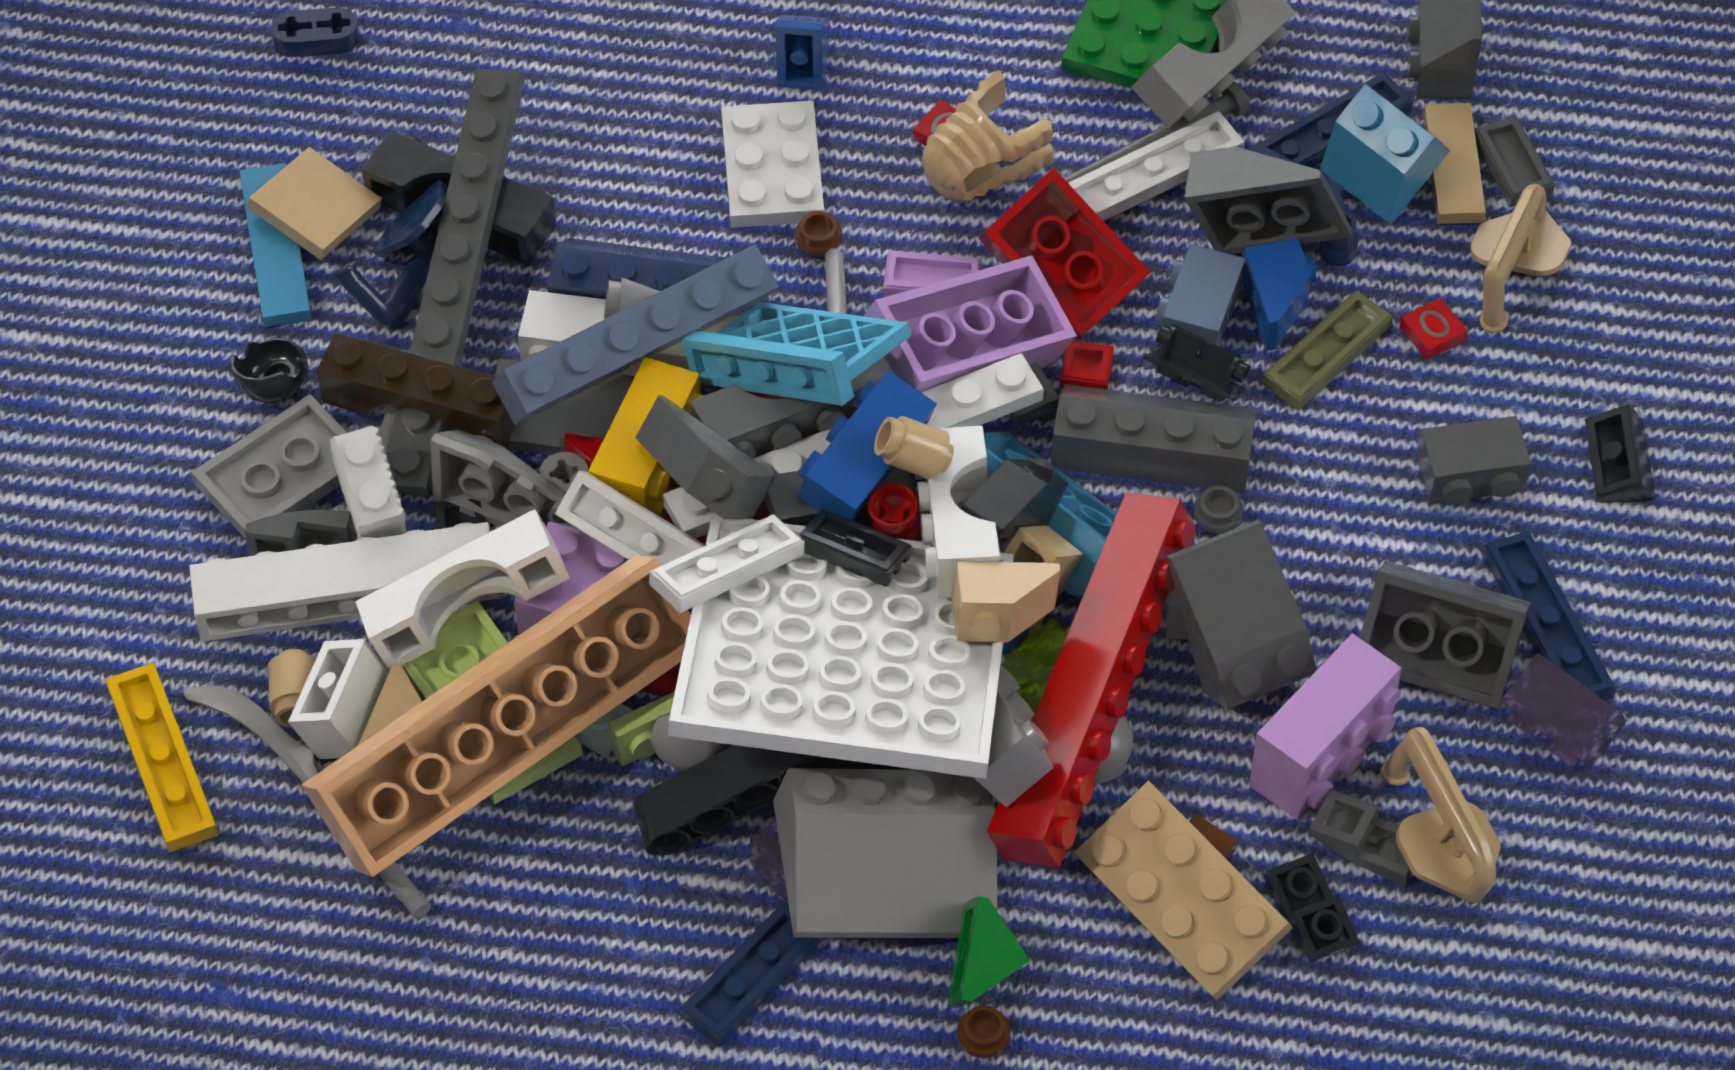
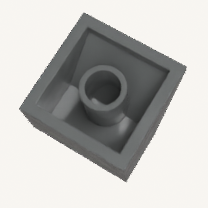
M1418 0L1416 15H1408L1407 43H1415V51L1409 50L1407 75L1408 78H1416V97L1472 99L1482 44L1481 0Z

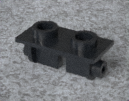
M1163 325L1156 337V343L1161 344V348L1146 354L1144 357L1145 360L1157 365L1156 371L1161 375L1179 381L1185 378L1199 385L1198 390L1203 395L1215 400L1224 401L1226 398L1231 399L1243 393L1246 387L1236 383V381L1242 383L1250 370V365L1244 363V357L1214 343L1210 345L1205 358L1198 356L1205 339L1177 325H1173L1171 328Z

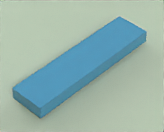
M286 163L240 170L264 328L312 320L300 245L248 209L249 197L285 168Z

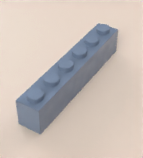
M754 244L504 369L492 381V384L514 425H517L642 362L644 357L650 358L682 342V338L692 331H703L763 301L779 286L757 245Z

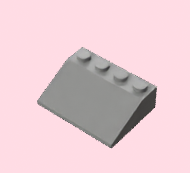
M788 768L773 799L794 937L958 938L963 907L966 902L977 896L989 898L997 910V848L987 833L995 812L992 794L974 777L924 770Z

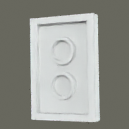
M813 101L721 107L731 228L799 223L810 212L824 211Z

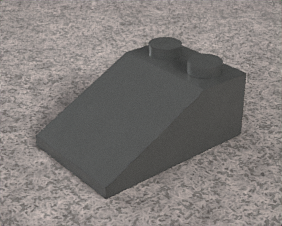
M1239 147L1191 153L1184 198L1214 250L1235 254L1242 253L1245 247L1299 238L1300 244L1352 237L1353 229L1321 170Z
M1255 520L1167 556L1202 691L1228 710L1311 676L1317 671L1306 625L1262 522Z

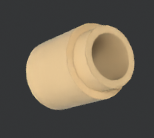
M900 416L897 419L887 417L881 424L874 443L875 454L883 457L886 464L929 480L935 478L938 473H944L948 469L954 453L953 445L950 444V437L946 431L905 416Z
M300 649L282 651L268 663L269 709L275 715V721L279 725L293 728L288 723V720L316 661L315 657Z

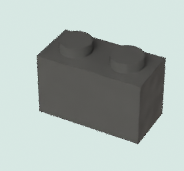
M1517 416L1424 428L1420 431L1416 459L1429 505L1445 502L1459 504L1468 499L1487 496L1508 497L1517 492L1525 491L1531 461Z

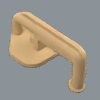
M1539 184L1528 185L1523 190L1512 213L1483 222L1471 242V255L1473 259L1487 266L1483 275V313L1480 317L1481 327L1487 332L1497 333L1504 330L1508 325L1509 318L1504 311L1505 284L1511 271L1534 276H1548L1558 272L1563 267L1570 252L1571 240L1546 211V192Z
M1415 727L1405 735L1392 752L1387 763L1381 767L1380 775L1388 784L1395 786L1404 785L1410 779L1409 769L1413 764L1436 808L1405 818L1396 831L1397 845L1411 872L1417 878L1469 902L1478 903L1486 896L1495 883V864L1500 852V841L1483 811L1466 801L1428 730L1424 727Z

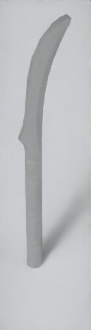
M199 686L183 693L187 701L223 713L247 727L285 762L302 783H305L321 772L315 762V754L312 750L292 738L259 705L242 693L223 686ZM395 862L378 873L415 919L421 918L428 913L431 904Z

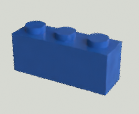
M889 370L877 385L870 380L865 384L853 403L858 409L852 417L848 419L842 415L833 425L825 439L830 445L823 454L814 450L801 467L798 475L804 480L796 497L817 512L825 509L854 521L867 505L871 495L881 487L895 467L886 464L883 457L876 455L874 452L877 432L887 417L897 419L900 416H905L928 425L937 403Z

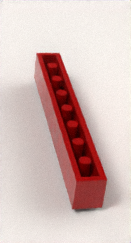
M1125 493L1032 720L1049 741V744L1044 749L1054 768L1008 807H1005L999 801L987 829L988 835L1003 859L1059 868L1066 849L1071 848L1075 841L1076 824L1084 805H1087L1092 798L1094 779L1101 762L1105 761L1110 753L1111 737L1118 719L1126 713L1128 694L1136 675H1139L1143 670L1145 651L1151 636L1158 631L1161 625L1162 609L1169 591L1175 589L1167 556L1192 546L1194 542L1195 526L1181 499Z

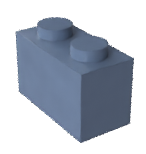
M1190 244L1184 261L1176 260L1173 265L1169 280V288H1173L1170 298L1162 296L1157 309L1155 324L1166 325L1170 328L1173 325H1177L1205 339L1199 356L1206 357L1211 344L1214 343L1221 346L1242 288L1245 258Z

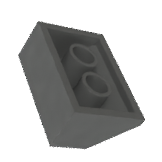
M1385 560L1376 576L1360 639L1402 667L1399 680L1499 709L1531 602Z

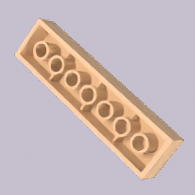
M632 557L301 785L356 871L374 877L682 661L691 615L688 610L679 613L649 585L650 571L660 567L655 557Z

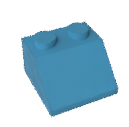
M1364 84L1335 121L1320 170L1336 183L1344 186L1345 190L1392 225L1450 150L1423 127Z

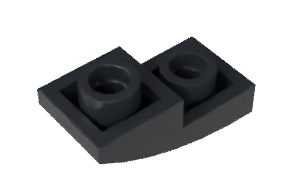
M1314 853L1266 870L1263 878L1281 915L1293 927L1290 932L1310 963L1360 943L1339 894L1332 896Z

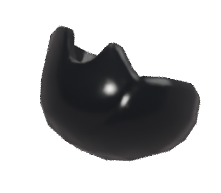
M273 337L259 343L249 341L246 352L240 359L236 355H231L230 358L231 372L238 387L254 401L270 404L281 402L292 396L308 376L309 364L306 354L299 345L289 338Z

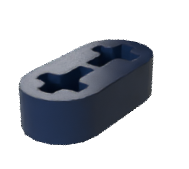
M336 7L284 12L278 15L271 24L274 47L279 54L286 57L345 53L355 48L360 38L356 15L345 8ZM342 28V33L336 34L334 29ZM297 31L295 37H288L289 32Z

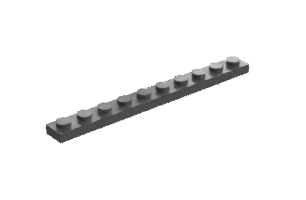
M475 70L410 349L412 354L461 366L525 83L521 71ZM397 405L386 453L388 464H390V471L393 473V481L396 484L398 494L431 496L433 487L430 440L435 433L445 432L446 426L427 413L403 405Z

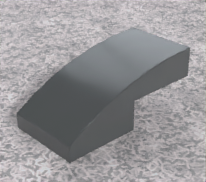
M307 510L277 514L247 523L244 531L250 556H255L265 551L283 552L304 549L313 544L332 545L356 540L351 512L338 510Z
M1330 789L1309 828V834L1351 862L1403 886L1407 885L1412 875L1396 842V831L1399 825L1379 818L1378 806Z

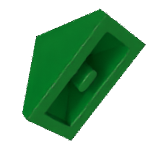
M977 896L964 904L947 1007L957 1009L972 1002L1030 961L989 898Z

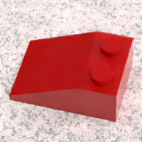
M1054 167L978 238L1002 264L1033 256L1075 333L1080 338L1151 273Z

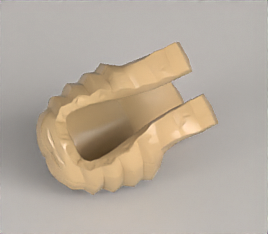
M1000 70L992 73L988 79L980 81L977 91L970 92L965 102L957 104L956 113H952L946 119V123L939 124L934 134L927 138V145L923 150L922 156L924 173L930 185L940 195L949 200L971 201L975 196H985L989 189H998L1002 183L1011 185L1016 180H1025L1031 174H1037L1044 166L1053 164V147L1050 144L1053 141L1051 121L1043 118L1015 134L1007 135L988 118L994 109L1006 101L1005 80ZM1018 158H1023L1004 169L993 164L1002 160L1013 162Z

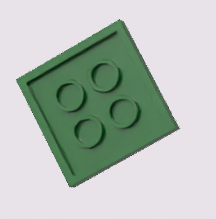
M1087 0L1062 56L1061 69L1132 89L1131 87L1179 42L1199 52L1214 53L1219 42V35L1212 16L1227 0Z

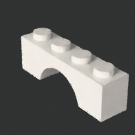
M983 426L938 428L949 434L950 444L954 448L952 461L944 473H938L931 480L915 475L916 480L925 479L923 482H917L919 512H929V514H921L923 545L932 544L933 546L925 547V568L927 578H936L938 599L952 598L957 561L1000 562L996 523L978 519L961 510L962 505L987 480V455Z
M534 509L355 601L369 641L390 671L392 664L402 666L433 650L438 633L444 622L454 611L470 600L491 593H508L526 602L570 579V576L554 539L538 512Z

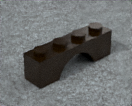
M335 332L316 370L323 403L369 415L375 407L380 405L397 404L408 406L429 414L450 430L459 429L475 436H484L507 448L511 434L516 426L492 384L496 376Z

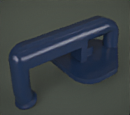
M441 180L436 181L391 222L373 247L372 252L377 257H382L407 245L416 252L384 297L359 273L356 268L358 266L356 261L350 262L332 273V277L334 279L337 278L345 290L383 326L394 327L402 323L424 294L438 229L430 239L424 234V231L440 210L443 211L448 187Z

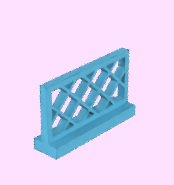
M759 302L718 332L710 333L694 330L682 338L690 371L700 373V384L725 388L736 384L745 391L843 406L854 397L851 380L911 337L908 322Z

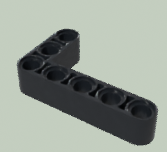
M733 745L643 792L633 801L632 807L647 853L653 856H665L678 852L772 803L788 768L909 769Z

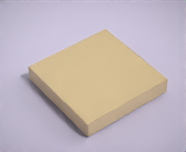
M308 147L249 197L248 209L315 257L322 260L380 209L382 198Z

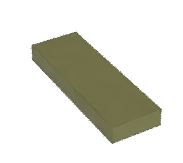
M1354 291L1263 374L1262 385L1299 411L1391 327L1393 316L1359 291Z

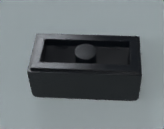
M1627 404L1586 418L1585 426L1598 502H1646L1656 499L1644 423L1634 408Z

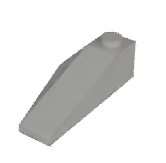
M459 429L435 433L430 440L433 502L448 501L460 506V512L475 517V512L480 513L485 517L486 522L499 527L536 509L546 527L550 521L578 529L555 514L565 493L502 445L494 443L487 437L475 436ZM467 499H475L481 501L482 508H480L479 506H477L476 504L472 503Z

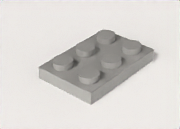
M309 394L191 472L193 482L246 539L244 531L247 523L277 514L303 511L341 486L332 459L330 439L347 432Z

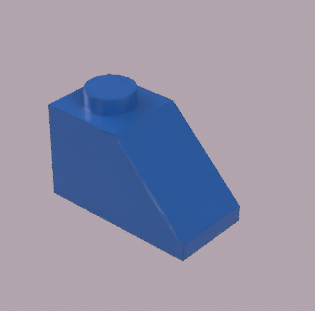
M807 15L780 16L776 20L775 25L777 87L823 90L829 50L828 18Z
M1299 238L1243 248L1242 258H1245L1242 284L1266 351L1277 348L1308 304L1310 284L1316 282L1314 260L1311 255H1304Z

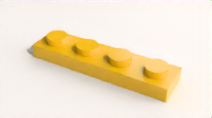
M154 662L106 678L108 691L169 853L218 836L216 824Z

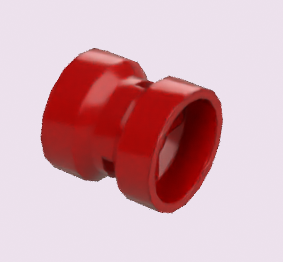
M890 484L878 488L868 501L870 528L896 539L918 541L921 532L918 517V500L914 492L906 486Z

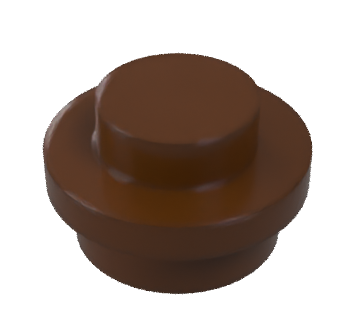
M813 211L806 214L797 225L795 241L797 246L806 254L825 256L828 250L831 248L838 249L842 242V229L831 214L824 211Z
M985 1005L977 1006L966 1012L959 1020L957 1039L962 1049L969 1055L977 1058H991L1000 1054L1007 1047L1010 1040V1025L1006 1017L997 1009Z

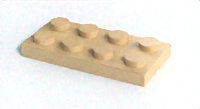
M1149 780L1074 851L1075 855L1216 1001L1293 928Z

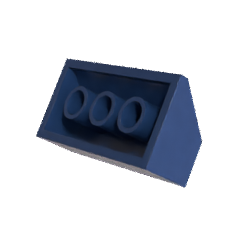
M568 238L556 246L547 289L549 293L606 299L609 280L621 282L623 277L662 291L726 259V257ZM743 310V311H741V312H739V313H737V314H735V315L740 316V315H742L743 313H745V310Z

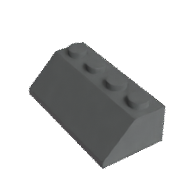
M1064 384L1059 396L1053 432L1051 464L1057 469L1200 488L1220 485L1226 486L1234 492L1245 493L1256 409Z

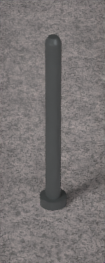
M1233 82L1222 92V96L1210 101L1190 122L1182 116L1170 128L1164 125L1064 177V179L1069 183L1217 111L1223 116L1229 112L1239 116L1249 110L1248 97L1243 88L1237 82Z

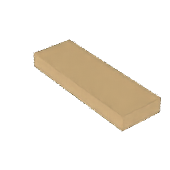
M1471 103L1424 104L1423 120L1425 130L1450 150L1431 174L1437 224L1483 223L1486 210Z

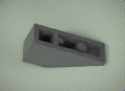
M658 395L635 437L688 494L724 520L752 519L776 478V475L664 395Z

